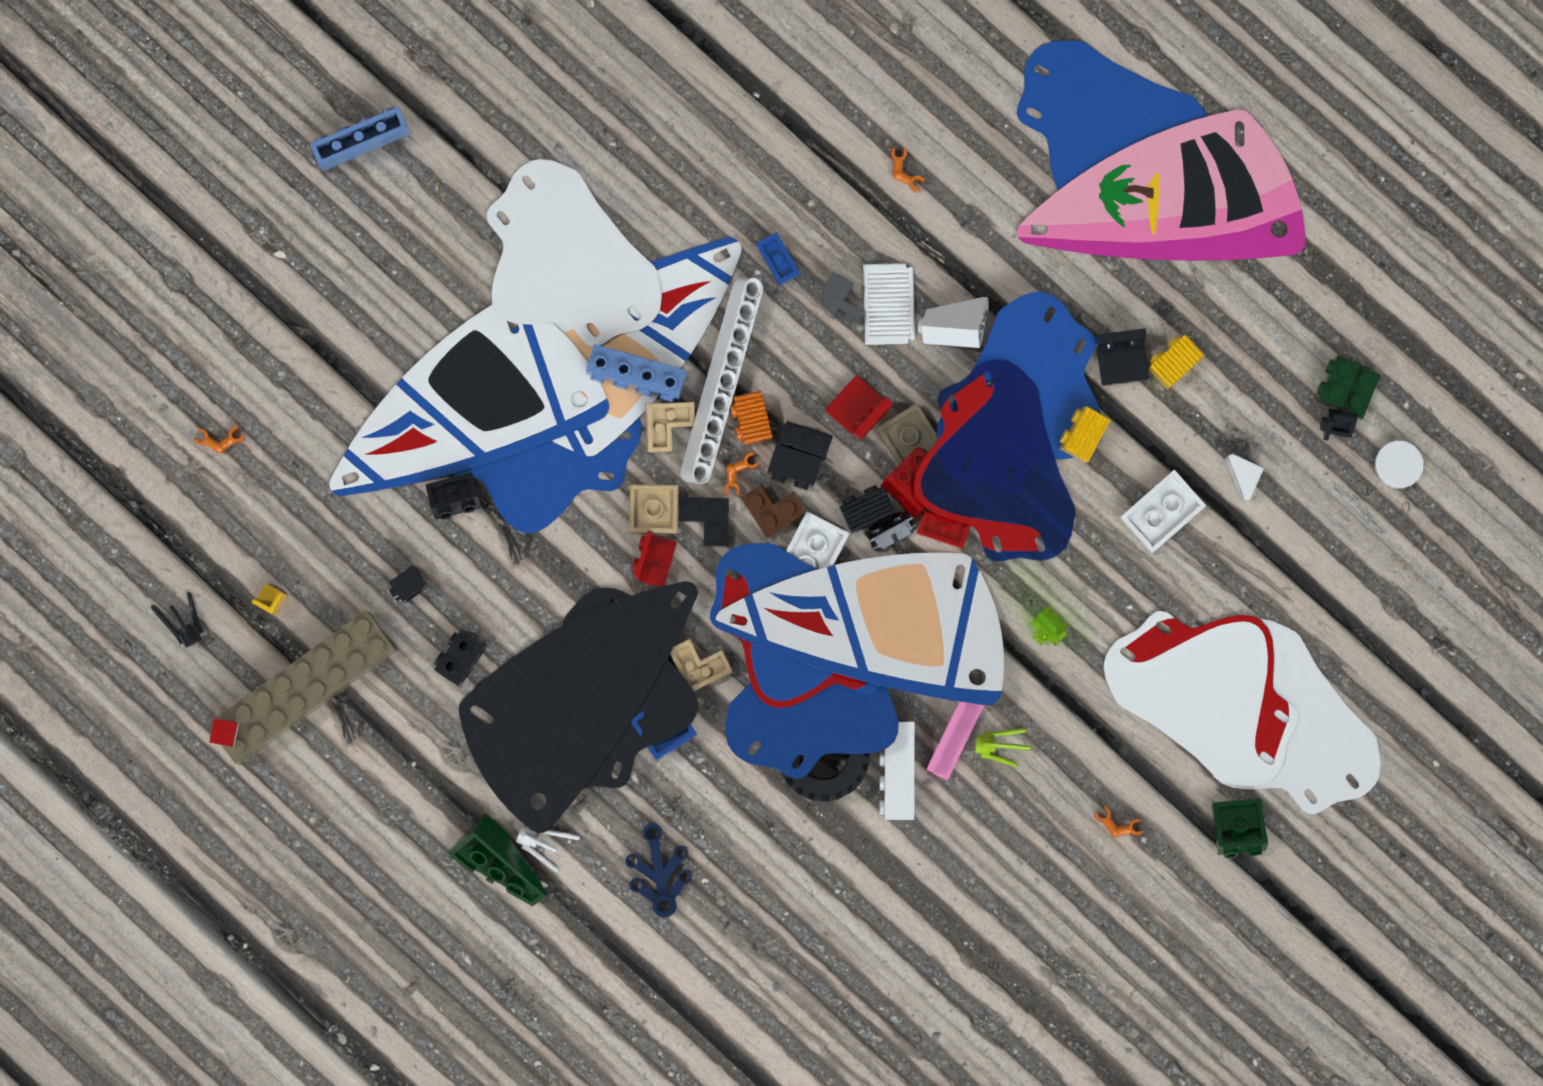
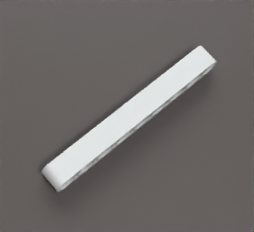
M740 278L733 284L681 467V477L685 482L703 484L711 477L763 293L762 283L757 278ZM734 331H736V338H735V339H734V336H733ZM728 353H729V356H730L729 362L727 361V355H728ZM715 399H716V401H717L716 407H714V401H715ZM702 445H703V447H704L703 453H701V447H702ZM695 469H697V475H696V477H695V475H694Z

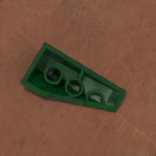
M486 814L476 821L448 852L466 870L472 873L476 870L486 876V881L493 884L495 881L506 887L507 893L532 907L548 894L506 832Z

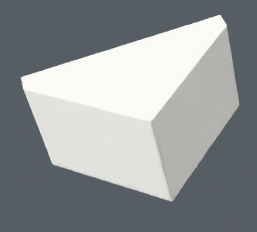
M1232 454L1227 456L1225 460L1241 502L1245 503L1250 500L1264 468Z

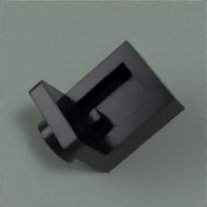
M1329 408L1327 416L1322 417L1320 423V431H1323V440L1328 441L1330 434L1352 438L1358 413Z

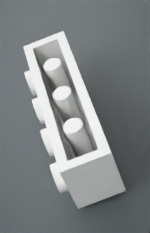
M899 722L898 735L895 742L887 749H884V752H880V766H884V776H880V791H884V800H880L879 810L880 815H884V820H914L915 722Z

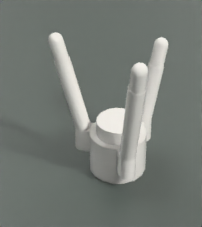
M524 825L516 840L517 843L522 845L521 849L530 852L546 866L558 872L559 869L532 847L536 848L539 845L552 852H556L557 848L541 841V834L532 831ZM551 829L544 832V834L568 839H580L579 835Z

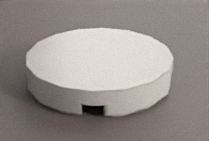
M1393 441L1387 443L1378 451L1374 469L1384 485L1395 489H1403L1413 485L1420 478L1423 472V458L1420 451L1414 445L1406 441Z

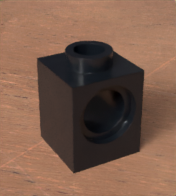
M413 565L389 582L392 586L389 589L392 596L397 602L401 599L405 604L429 587Z

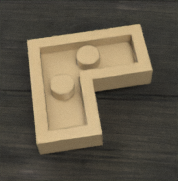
M694 402L645 404L647 452L672 451L671 427L693 426L695 421Z
M690 639L674 646L670 653L678 671L684 676L694 691L733 673L722 650L700 661Z

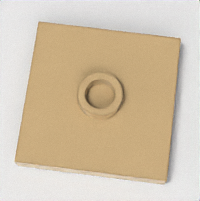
M630 484L629 533H647L649 530L653 531V534H678L679 485Z

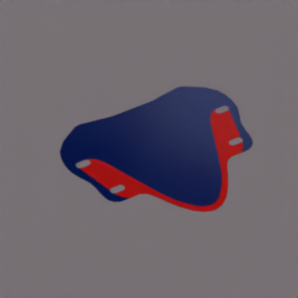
M999 359L986 361L978 365L965 379L944 388L939 393L938 405L944 422V432L927 453L916 472L914 493L919 502L929 511L974 527L979 533L985 555L990 560L995 562L1015 558L1036 561L1048 560L1059 555L1066 548L1072 536L1076 512L1075 505L1062 480L1044 424L1039 390L1036 384L1019 367L1008 361ZM985 371H989L993 380L992 387L986 385L984 379ZM950 396H954L958 405L956 412H953L950 408L948 401ZM994 536H998L1000 539L1001 552H997L994 548L992 541ZM1036 536H1041L1045 546L1043 552H1040L1037 548Z

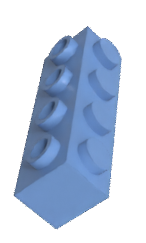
M391 107L375 117H367L360 120L356 125L340 128L337 130V133L330 136H321L311 143L310 146L321 170L325 171L411 134L399 107Z
M597 344L593 345L586 373L592 381L604 383V380L613 382V386L616 388L627 390V387L637 389L636 393L644 396H650L651 393L659 395L660 400L673 403L674 400L680 401L687 377V370Z

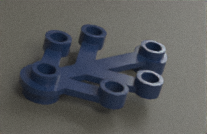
M649 823L643 829V836L650 843L654 870L640 861L639 856L636 854H629L625 859V863L629 868H635L656 883L658 894L644 886V882L640 878H633L629 883L631 891L638 892L653 903L652 908L655 914L665 918L674 914L677 908L675 898L685 884L690 883L692 880L690 871L681 870L677 875L678 880L667 893L666 881L681 860L687 858L688 850L684 846H677L674 849V855L663 868L659 843L663 831L658 824ZM651 828H655L658 832L654 838L648 835V831ZM679 848H683L686 852L682 858L676 855V851ZM631 856L637 858V864L634 866L628 863V859ZM683 872L689 874L687 882H683L680 879V875ZM635 880L641 882L639 890H635L632 887V883ZM664 900L669 903L667 910L660 908V903Z

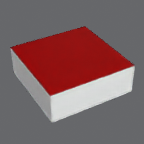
M214 719L209 743L235 747L239 723Z

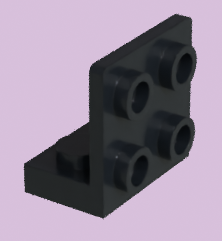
M1146 328L1098 334L1096 336V351L1102 386L1149 379L1144 344L1147 338Z

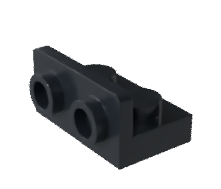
M472 472L425 484L430 507L436 520L448 519L460 513H471L482 507Z

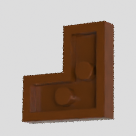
M761 484L741 497L766 538L771 537L808 512L795 491L774 503L764 485Z

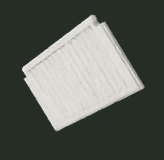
M906 263L863 264L865 345L908 344V339L915 340L913 267L906 268Z

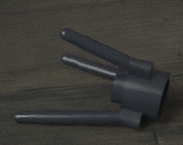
M190 592L187 593L194 627L191 623L185 625L175 607L171 605L170 610L180 626L178 632L154 605L151 606L152 611L177 638L179 644H184L185 648L201 641L202 637L200 634L204 632L200 626Z

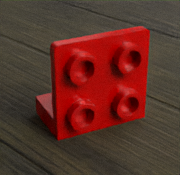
M855 376L826 407L825 412L856 440L861 442L892 408L893 403L887 397L883 399L859 376Z
M916 447L881 484V487L883 486L885 491L914 519L925 508L919 502L914 491L916 472L927 455L920 447ZM933 459L930 460L921 479L922 493L929 502L952 480Z
M649 530L647 535H642L638 547L639 551H641L640 559L635 558L631 571L635 575L636 581L656 587L665 586L677 542L655 536L653 531Z

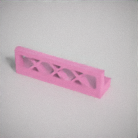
M958 702L926 771L948 781L984 705Z

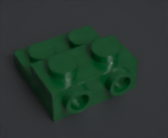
M1337 355L1334 360L1330 359L1326 366L1325 372L1328 375L1325 382L1321 381L1316 394L1319 395L1317 402L1333 409L1358 413V419L1362 420L1380 374L1361 367L1359 363Z
M1261 798L1212 803L1211 807L1215 826L1214 835L1218 855L1224 854L1225 858H1235L1239 855L1238 853L1248 852L1249 856H1258L1263 851H1266L1268 839Z

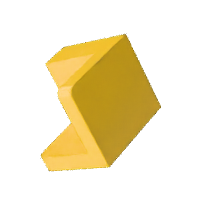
M265 583L257 599L253 598L251 603L276 616L288 595Z

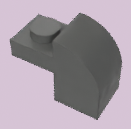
M832 272L822 291L823 309L832 320H834L839 312L841 313L840 317L850 324L856 322L859 324L864 316V311L845 301L854 283L835 272Z

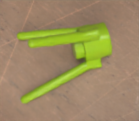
M1026 728L994 732L983 731V734H977L975 753L981 754V758H988L1017 767L1018 764L1016 762L991 754L990 752L995 753V748L1031 750V746L998 743L996 738L991 737L1025 733L1027 730Z

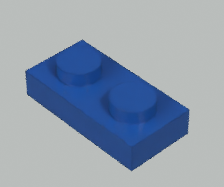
M777 232L756 243V247L779 286L800 275Z

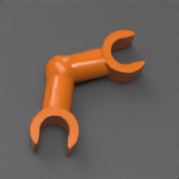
M893 148L891 152V158L894 161L893 178L909 185L911 191L919 193L920 189L915 187L913 182L919 181L924 183V178L918 175L912 177L904 173L903 161L906 158L907 150L904 148L903 156L897 157L894 153L895 148Z
M236 426L231 428L229 435L220 442L211 438L204 429H199V431L205 434V439L198 441L193 438V440L200 446L206 445L217 453H223L232 444L243 442L246 436L242 435L240 438L235 439L233 435L239 430V427Z
M748 453L744 459L727 465V485L724 489L726 497L728 494L727 489L731 486L736 488V495H739L740 488L737 485V472L745 468L754 469L758 466L759 463L750 465L747 462L748 457L753 456L755 453Z
M1103 806L1107 813L1106 818L1102 819L1097 813H1094L1095 819L1103 822L1113 838L1127 834L1140 835L1144 832L1133 830V824L1140 822V819H1135L1127 825L1117 827L1110 817V809L1106 806Z

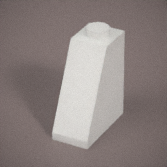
M988 297L926 309L924 318L920 319L918 326L919 333H922L923 343L980 348L990 316Z

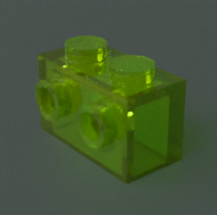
M1048 606L1027 626L1033 632L1031 637L1040 646L1045 644L1047 647L1051 643L1056 646L1067 635L1064 630L1068 627Z

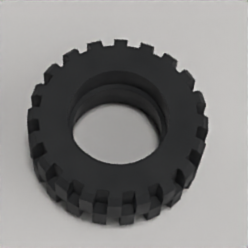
M870 753L847 754L842 770L829 778H818L810 773L798 779L789 777L782 772L781 775L788 786L797 794L809 800L821 802L838 800L850 794L862 782L870 764ZM798 755L793 761L792 767L794 769L801 765V755Z

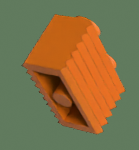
M762 391L733 397L734 403L730 407L733 418L738 417L739 426L735 427L738 441L743 440L744 446L772 440Z

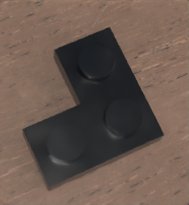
M681 497L680 522L704 523V547H728L729 498Z

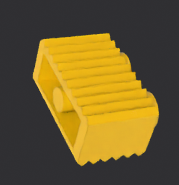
M1186 334L1182 338L1177 335L1167 344L1169 349L1164 354L1159 351L1150 360L1152 365L1148 370L1167 390L1205 356Z
M1084 406L1081 409L1077 408L1071 418L1073 424L1069 430L1066 429L1059 440L1062 443L1059 449L1083 463H1088L1111 420Z

